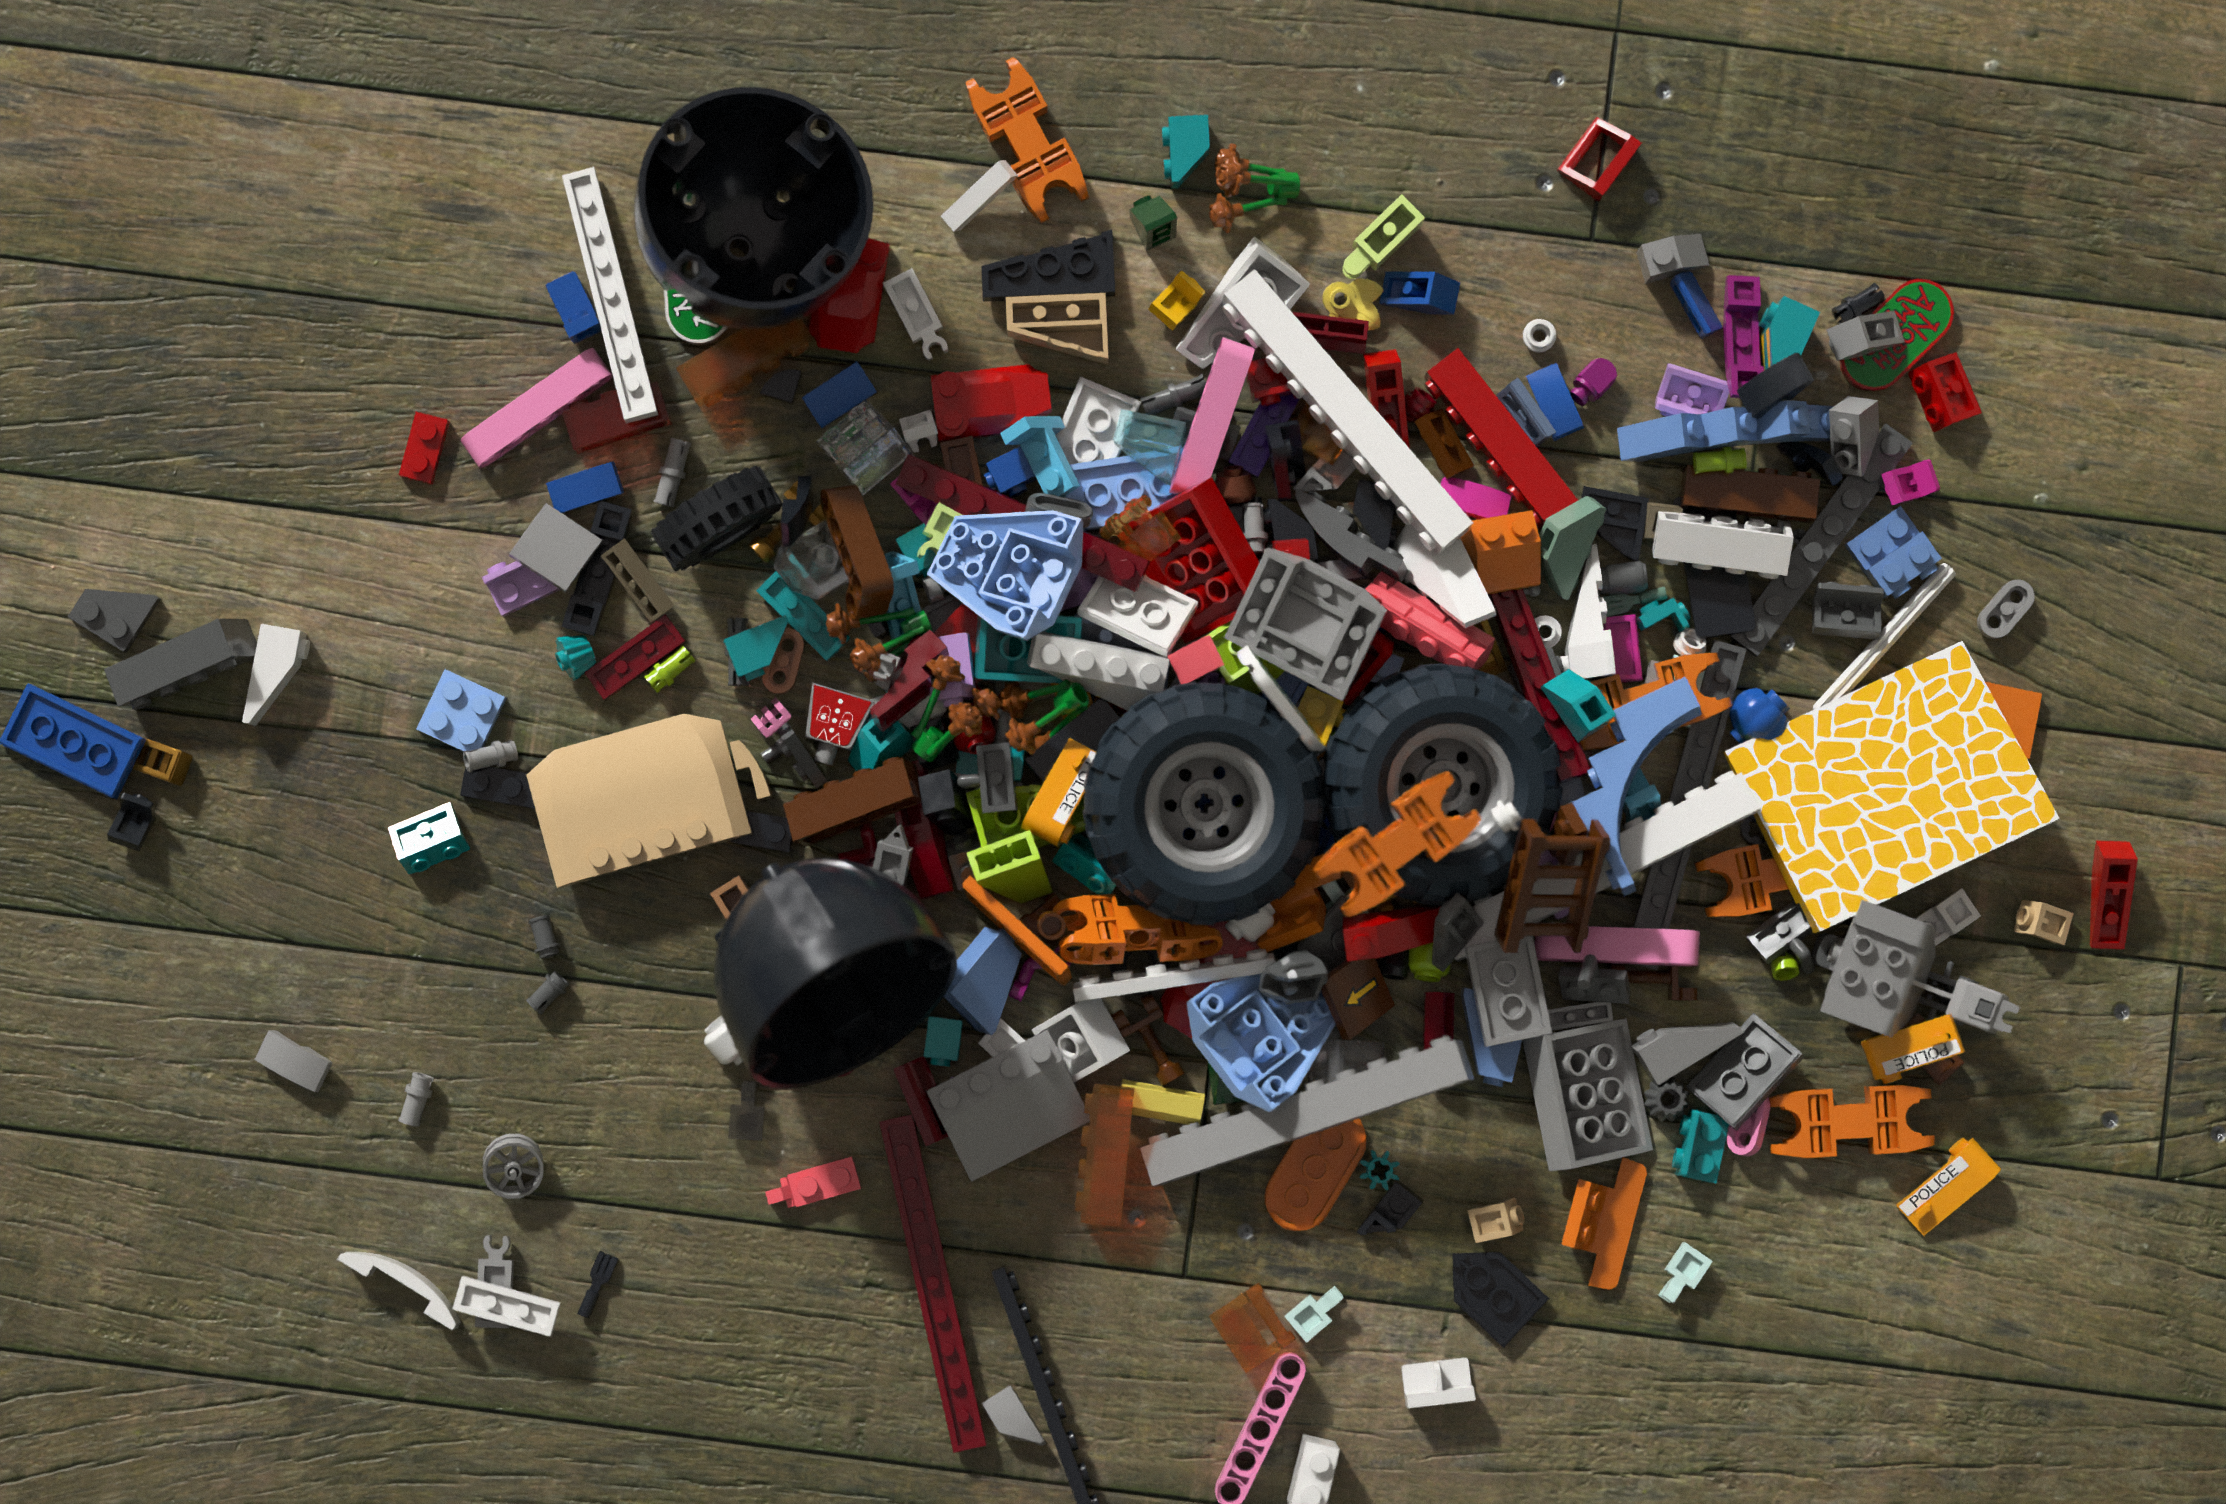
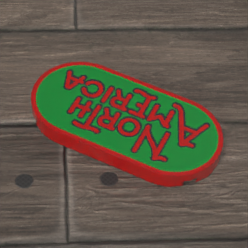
M1927 279L1907 281L1900 285L1871 313L1895 311L1905 342L1857 358L1840 360L1841 372L1852 386L1864 391H1881L1891 387L1947 333L1953 321L1954 307L1949 294L1941 285Z

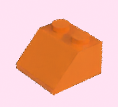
M1533 510L1472 520L1473 524L1470 530L1461 537V541L1487 594L1540 585L1541 540Z

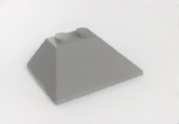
M1266 548L1224 638L1242 648L1248 645L1257 656L1343 701L1387 610L1367 590L1309 559Z

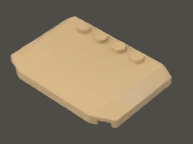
M681 714L555 749L526 775L558 889L704 846L752 835L723 724L720 720Z

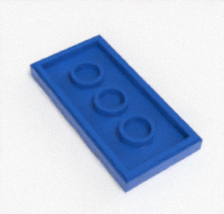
M27 683L0 738V744L113 799H118L147 739Z

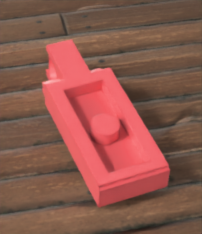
M853 1156L788 1174L787 1177L780 1178L782 1187L766 1191L765 1194L769 1205L786 1200L787 1207L790 1208L859 1190L862 1187Z

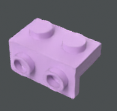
M1668 363L1655 399V409L1660 410L1659 413L1665 417L1679 413L1704 414L1722 410L1729 395L1727 381Z

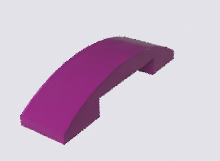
M1726 276L1723 335L1726 378L1731 398H1740L1737 390L1764 371V366H1760L1758 312L1761 308L1760 277Z

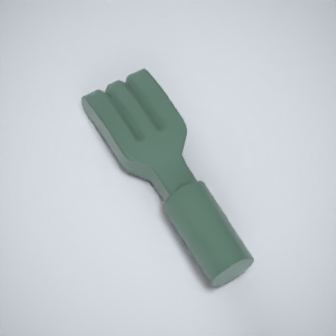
M1665 587L1655 588L1635 596L1617 594L1603 597L1607 605L1606 617L1627 613L1632 606L1637 604L1646 605L1655 600H1666Z

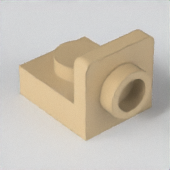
M2022 900L2016 914L2014 932L2031 935L2054 944L2065 945L2073 913L2043 902Z
M1515 1198L1467 1210L1475 1243L1508 1237L1523 1231L1524 1213L1522 1208L1517 1205Z

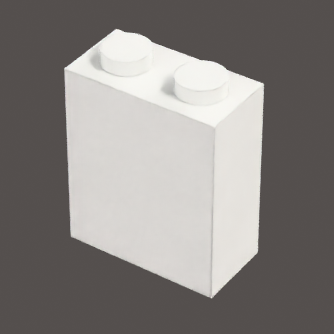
M1302 1434L1287 1495L1288 1504H1327L1340 1450L1335 1441Z

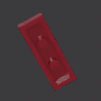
M665 614L586 671L585 675L603 700L606 701L657 662H660L681 645L685 644L686 641Z

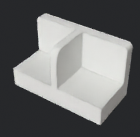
M1465 1357L1405 1364L1401 1367L1407 1408L1475 1401L1474 1386L1471 1385L1469 1361Z

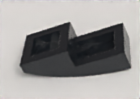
M1794 353L1752 378L1740 387L1737 393L1748 413H1752V418L1759 419L1780 401L1793 399L1815 380L1800 353Z
M798 476L797 498L783 499L781 515L783 547H790L797 540L810 518L814 501L812 476Z

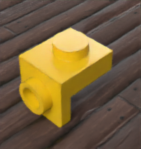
M1180 271L1172 283L1151 303L1148 310L1173 331L1196 308L1205 294V290L1195 279Z

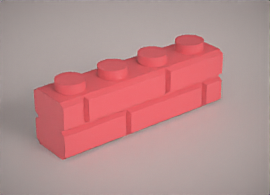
M1381 571L1365 589L1369 593L1383 600L1381 605L1387 610L1380 627L1391 633L1397 640H1403L1415 647L1424 656L1431 657L1442 664L1470 667L1476 670L1480 669L1487 661L1495 642L1494 637L1473 625L1467 628L1463 627L1442 611L1440 605L1401 582L1396 581L1391 576Z

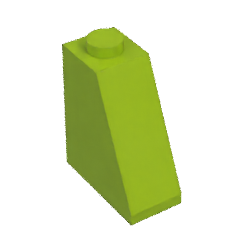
M1030 830L967 852L976 882L980 886L1021 904L1053 892Z

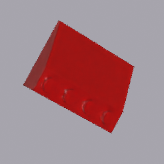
M1212 477L1120 527L1133 552L1150 560L1146 571L1148 578L1198 601V608L1181 634L1185 643L1233 620L1260 562Z

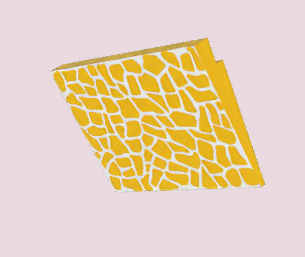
M1963 641L1789 721L1784 732L1774 739L1752 738L1723 752L1734 774L1737 775L1742 772L1761 811L1753 815L1795 903L1800 904L1813 933L1820 932L1854 916L1859 908L1861 899L1876 905L2060 819Z

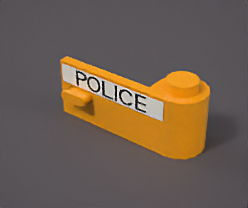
M1071 738L1068 739L1023 820L1021 827L1023 830H1030L1033 835L1056 847L1062 842L1067 844L1070 841L1076 828L1075 825L1071 824L1073 814L1085 795L1084 783L1088 765L1091 764L1096 751Z
M1951 1013L1901 1029L1893 1037L1880 1034L1861 1041L1874 1080L1881 1079L1883 1084L1901 1079L1902 1072L1965 1052Z
M1964 1137L1958 1140L1949 1149L1952 1155L1949 1157L1948 1162L1896 1205L1923 1236L1987 1185L2000 1172L2001 1168L1973 1138L1968 1141Z

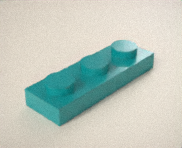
M780 567L756 590L781 616H787L788 623L827 662L845 645L841 644L838 637L829 636L826 626L827 614ZM848 635L846 636V643L851 639Z

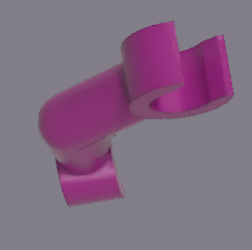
M1059 946L1053 951L1056 955L1060 952ZM1031 957L1024 961L1009 993V997L1020 1002L1025 995L1035 970L1042 968ZM1065 962L1068 966L1072 964L1070 962Z

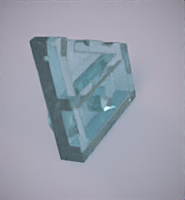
M1121 409L1113 441L1114 445L1166 485H1171L1187 426L1186 422Z

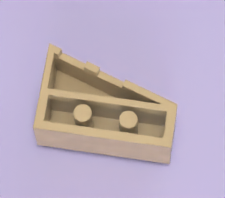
M1106 293L1006 297L1008 337L1109 365Z

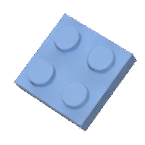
M445 669L416 729L462 751L483 748L507 698Z

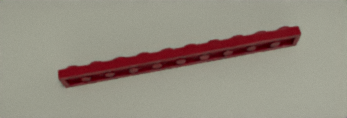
M911 1114L880 1121V1128L953 1453L986 1446V1438L914 1118Z

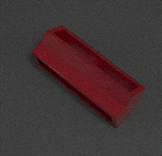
M1292 312L1323 349L1365 354L1369 321Z
M1424 992L1423 1051L1432 1048L1430 1042L1436 1039L1450 1036L1451 1041L1454 1040L1455 993Z
M919 1057L894 1068L893 1071L925 1146L947 1138L948 1135L926 1093L927 1090L937 1085L925 1057Z

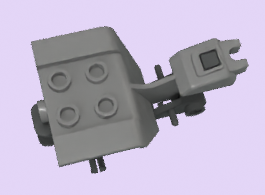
M1862 899L1850 924L1846 938L1844 939L1829 933H1821L1817 937L1811 953L1814 964L1833 971L1820 1011L1889 1037H1893L1913 1018L1918 1003L1931 1007L1926 1021L1934 1019L1937 1010L1945 1012V1015L1951 1013L1955 1024L1963 1026L1965 1023L1995 1034L1997 1030L2011 1033L2013 1026L2004 1023L2002 1015L2006 1011L2018 1014L2020 1008L2009 1002L2007 995L1978 985L1979 982L1961 975L1958 981L1950 979L1949 977L1954 967L1952 961L1947 963L1943 976L1931 972L1930 969L1936 956L1933 926ZM1928 978L1933 979L1932 985L1937 986L1938 982L1946 984L1945 990L1942 991L1926 985ZM1924 990L1942 996L1940 1003L1932 1001L1933 995L1927 994L1926 998L1922 997Z

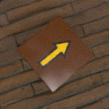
M1375 958L1348 962L1346 959L1328 973L1327 983L1321 989L1342 1040H1351L1395 1006Z

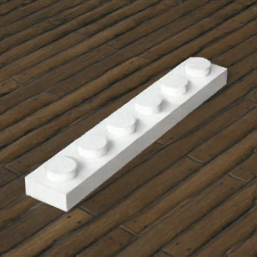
M1257 949L1246 952L1247 957L1233 959L1232 954H1224L1213 957V962L1200 964L1199 959L1182 961L1179 963L1180 967L1166 969L1165 964L1146 967V972L1133 974V970L1127 969L1113 972V977L1100 979L1097 974L1080 977V982L1074 983L1075 1002L1262 974L1267 966L1275 963L1274 953H1267L1266 949Z

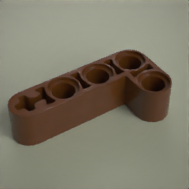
M851 484L822 489L820 494L821 508L849 580L846 592V607L850 618L857 620L886 614L894 592L893 577L858 486Z

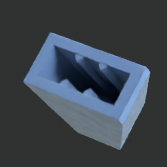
M983 928L957 959L955 976L944 995V998L976 1031L991 1036L997 1029L1022 954L1013 945L1015 940L1001 928L999 930Z
M1462 988L1461 999L1476 1074L1484 1076L1483 1083L1503 1087L1504 1081H1513L1522 1040L1484 1047L1473 990Z

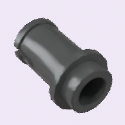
M542 915L530 919L529 924L531 925L537 949L534 950L535 954L539 953L540 959L560 954L558 948L561 947V944L556 943L550 915Z
M556 971L551 975L547 974L545 976L547 980L526 1000L541 1015L561 993H567L566 988L569 986V983Z

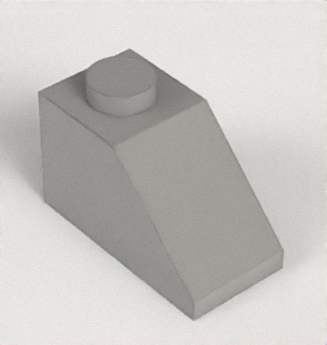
M1701 234L1671 236L1645 243L1636 252L1645 284L1710 266Z
M1895 311L1858 316L1827 329L1830 339L1829 345L1837 361L1857 358L1905 342Z

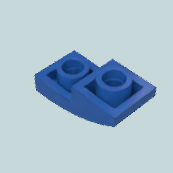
M1557 363L1526 376L1539 408L1556 430V433L1552 435L1553 441L1584 428Z
M614 461L546 483L554 509L562 514L624 493Z

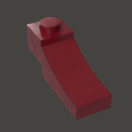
M931 630L922 636H916L910 641L904 650L907 660L899 677L889 691L870 708L873 722L882 733L930 695V688L933 687L931 678L934 675L932 670L926 666V663L931 659L937 660L940 655L949 656L947 646Z

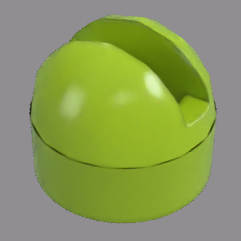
M1785 952L1786 956L1778 957L1771 962L1772 975L1776 980H1790L1799 974L1798 962L1788 952Z

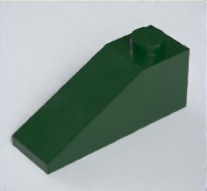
M1148 195L1133 203L1134 207L1129 209V216L1146 251L1176 238L1177 216L1160 195L1153 199L1151 195Z

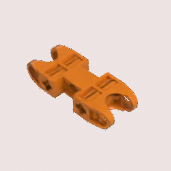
M1012 57L1005 61L1009 70L1010 84L1004 92L993 94L986 91L983 86L979 88L974 78L965 83L974 114L989 142L991 143L1005 135L1019 161L1011 165V168L1018 175L1011 183L1022 203L1038 222L1043 223L1049 220L1045 210L1044 196L1051 188L1060 186L1068 189L1071 194L1075 192L1080 202L1088 199L1089 195L1080 165L1065 137L1051 145L1045 137L1036 118L1048 113V106L1033 78L1020 62Z
M1718 653L1689 654L1655 663L1654 669L1657 681L1623 690L1619 674L1590 682L1598 687L1610 705L1605 689L1607 684L1613 705L1612 709L1615 710L1674 682L1670 670L1671 666L1675 681L1686 676L1702 712V715L1678 728L1702 722L1733 706L1731 697L1716 700V697L1704 696L1697 688L1696 680L1698 675L1705 671L1707 666L1720 662ZM1614 719L1605 727L1580 742L1583 751L1606 749L1624 742V740L1617 742L1609 724L1614 722Z
M1450 772L1438 774L1415 785L1393 801L1391 806L1400 818L1372 838L1365 828L1359 826L1333 845L1316 864L1314 872L1319 879L1326 877L1332 872L1337 874L1341 871H1349L1352 874L1354 888L1348 895L1350 899L1340 908L1346 917L1356 915L1381 903L1404 886V882L1395 870L1421 851H1424L1430 860L1436 862L1460 845L1478 826L1482 818L1477 810H1472L1462 817L1459 815L1446 817L1441 809V802L1447 793L1445 789L1455 781Z
M1758 844L1726 850L1695 863L1697 872L1709 870L1710 873L1720 874L1726 879L1728 884L1727 894L1721 901L1716 902L1717 906L1705 908L1706 917H1739L1772 910L1769 893L1789 889L1775 859H1761Z
M1116 894L1083 895L1068 898L1057 903L1052 910L1059 915L1069 910L1076 912L1074 915L1062 916L1067 931L1075 932V934L1065 936L1059 943L1061 957L1070 963L1086 965L1123 964L1125 951L1157 950L1159 962L1188 961L1212 956L1223 945L1222 935L1215 928H1208V925H1190L1178 920L1165 919L1145 910L1140 905L1118 906ZM1100 902H1103V909H1101ZM1215 940L1209 945L1199 944L1200 941ZM1071 946H1083L1077 951L1066 950Z
M1905 1085L1864 1086L1865 1103L1834 1105L1833 1089L1828 1088L1795 1090L1768 1097L1770 1107H1780V1110L1788 1111L1796 1121V1129L1793 1135L1782 1140V1143L1770 1144V1153L1800 1158L1836 1157V1139L1868 1138L1869 1154L1907 1153L1935 1145L1934 1135L1922 1136V1133L1911 1130L1906 1122L1908 1109L1912 1105L1920 1103V1099L1932 1098L1931 1089Z

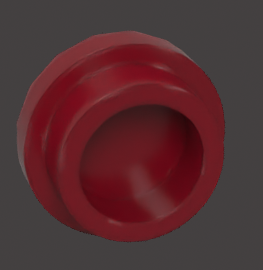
M1415 387L1412 392L1408 391L1405 395L1407 421L1415 422L1422 416L1434 412L1433 407L1437 401L1428 392L1419 387Z

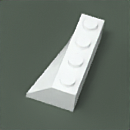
M1658 511L1652 552L1653 558L1659 559L1658 561L1662 564L1678 565L1679 561L1692 563V567L1702 570H1710L1712 566L1724 567L1725 571L1733 574H1745V570L1759 572V576L1769 579H1777L1779 575L1787 576L1794 539L1790 521L1778 520L1776 527L1764 523L1763 519L1749 518V521H1746L1745 524H1738L1737 520L1729 516L1712 517L1711 522L1704 521L1705 517L1700 514Z
M1041 632L1032 637L1027 664L1063 681L1067 679L1070 684L1077 682L1087 692L1129 711L1130 706L1149 694L1153 695L1163 691L1169 659L1159 654Z

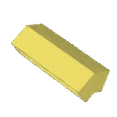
M1122 1079L1117 1112L1186 1125L1198 1122L1200 1125L1205 1094Z

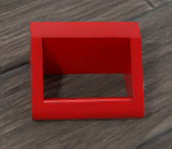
M1596 117L1557 171L1599 202L1637 152L1642 142L1625 131ZM1601 132H1603L1622 146V148L1597 182H1594L1574 171V168Z

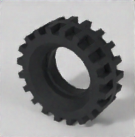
M755 465L750 469L749 467L744 468L737 474L736 472L730 474L726 479L719 480L706 490L696 493V496L688 501H684L680 504L679 508L665 515L666 518L656 524V527L651 530V534L673 570L678 571L681 569L682 571L689 566L698 565L705 559L712 558L720 551H725L735 542L744 539L750 532L756 531L761 527L762 523L769 521L773 514L779 512L783 503L761 467Z

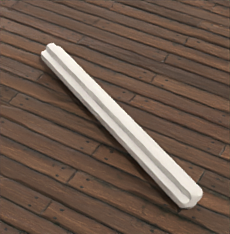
M1946 563L1939 565V569L1930 575L1881 630L1882 633L1879 640L1873 639L1813 705V709H1817L1849 694L1955 577L1956 573Z

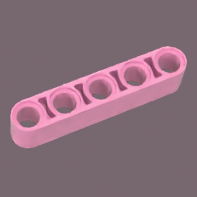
M1224 337L1222 338L1169 493L1178 495L1212 476L1255 348Z
M590 348L470 430L461 438L460 442L477 466L484 468L602 387L613 377V374L596 350Z
M1588 926V937L1583 941L1581 953H1574L1564 936H1535L1534 940L1537 960L1583 962L1586 955L1592 954L1597 958L1598 963L1698 966L1700 932L1694 930Z
M1286 1352L1279 1355L1216 1481L1215 1494L1220 1504H1241L1244 1501L1305 1376V1364L1296 1353ZM1292 1359L1299 1363V1371L1294 1377L1288 1378L1281 1374L1280 1368L1284 1361ZM1272 1390H1278L1284 1394V1402L1278 1408H1272L1266 1404V1395ZM1257 1421H1265L1269 1425V1433L1264 1438H1255L1251 1434V1426ZM1244 1451L1252 1453L1255 1457L1254 1464L1248 1469L1238 1467L1235 1462L1238 1454ZM1227 1482L1236 1483L1240 1488L1238 1496L1234 1499H1225L1221 1495V1488Z

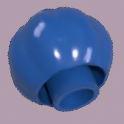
M1760 688L1745 690L1732 702L1733 706L1730 707V719L1734 727L1730 733L1740 744L1752 738L1774 739L1784 732L1787 723L1790 721L1785 715L1790 709L1789 706L1773 689L1767 694Z

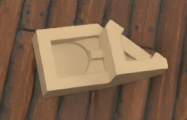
M740 740L730 742L736 770L740 772L750 769L757 799L763 801L773 798L766 775L753 754Z

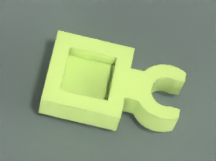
M939 502L922 533L929 537L930 540L919 548L917 557L921 559L925 555L926 550H933L937 554L954 517L962 514Z

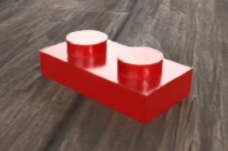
M415 412L399 471L400 477L433 485L450 423L448 419Z

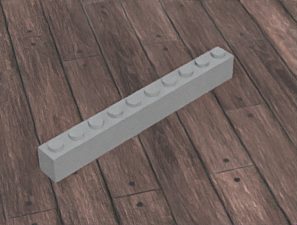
M1450 1036L1442 1037L1431 1041L1432 1048L1419 1052L1418 1047L1399 1052L1400 1059L1388 1063L1386 1058H1381L1367 1063L1368 1070L1356 1074L1355 1068L1335 1074L1336 1081L1324 1084L1323 1079L1305 1084L1304 1092L1291 1095L1270 1112L1249 1103L1241 1107L1243 1113L1231 1116L1229 1111L1210 1117L1211 1124L1200 1127L1199 1123L1195 1122L1180 1127L1181 1134L1169 1138L1168 1133H1163L1148 1138L1150 1144L1140 1147L1151 1184L1152 1186H1161L1474 1080L1462 1041H1451Z

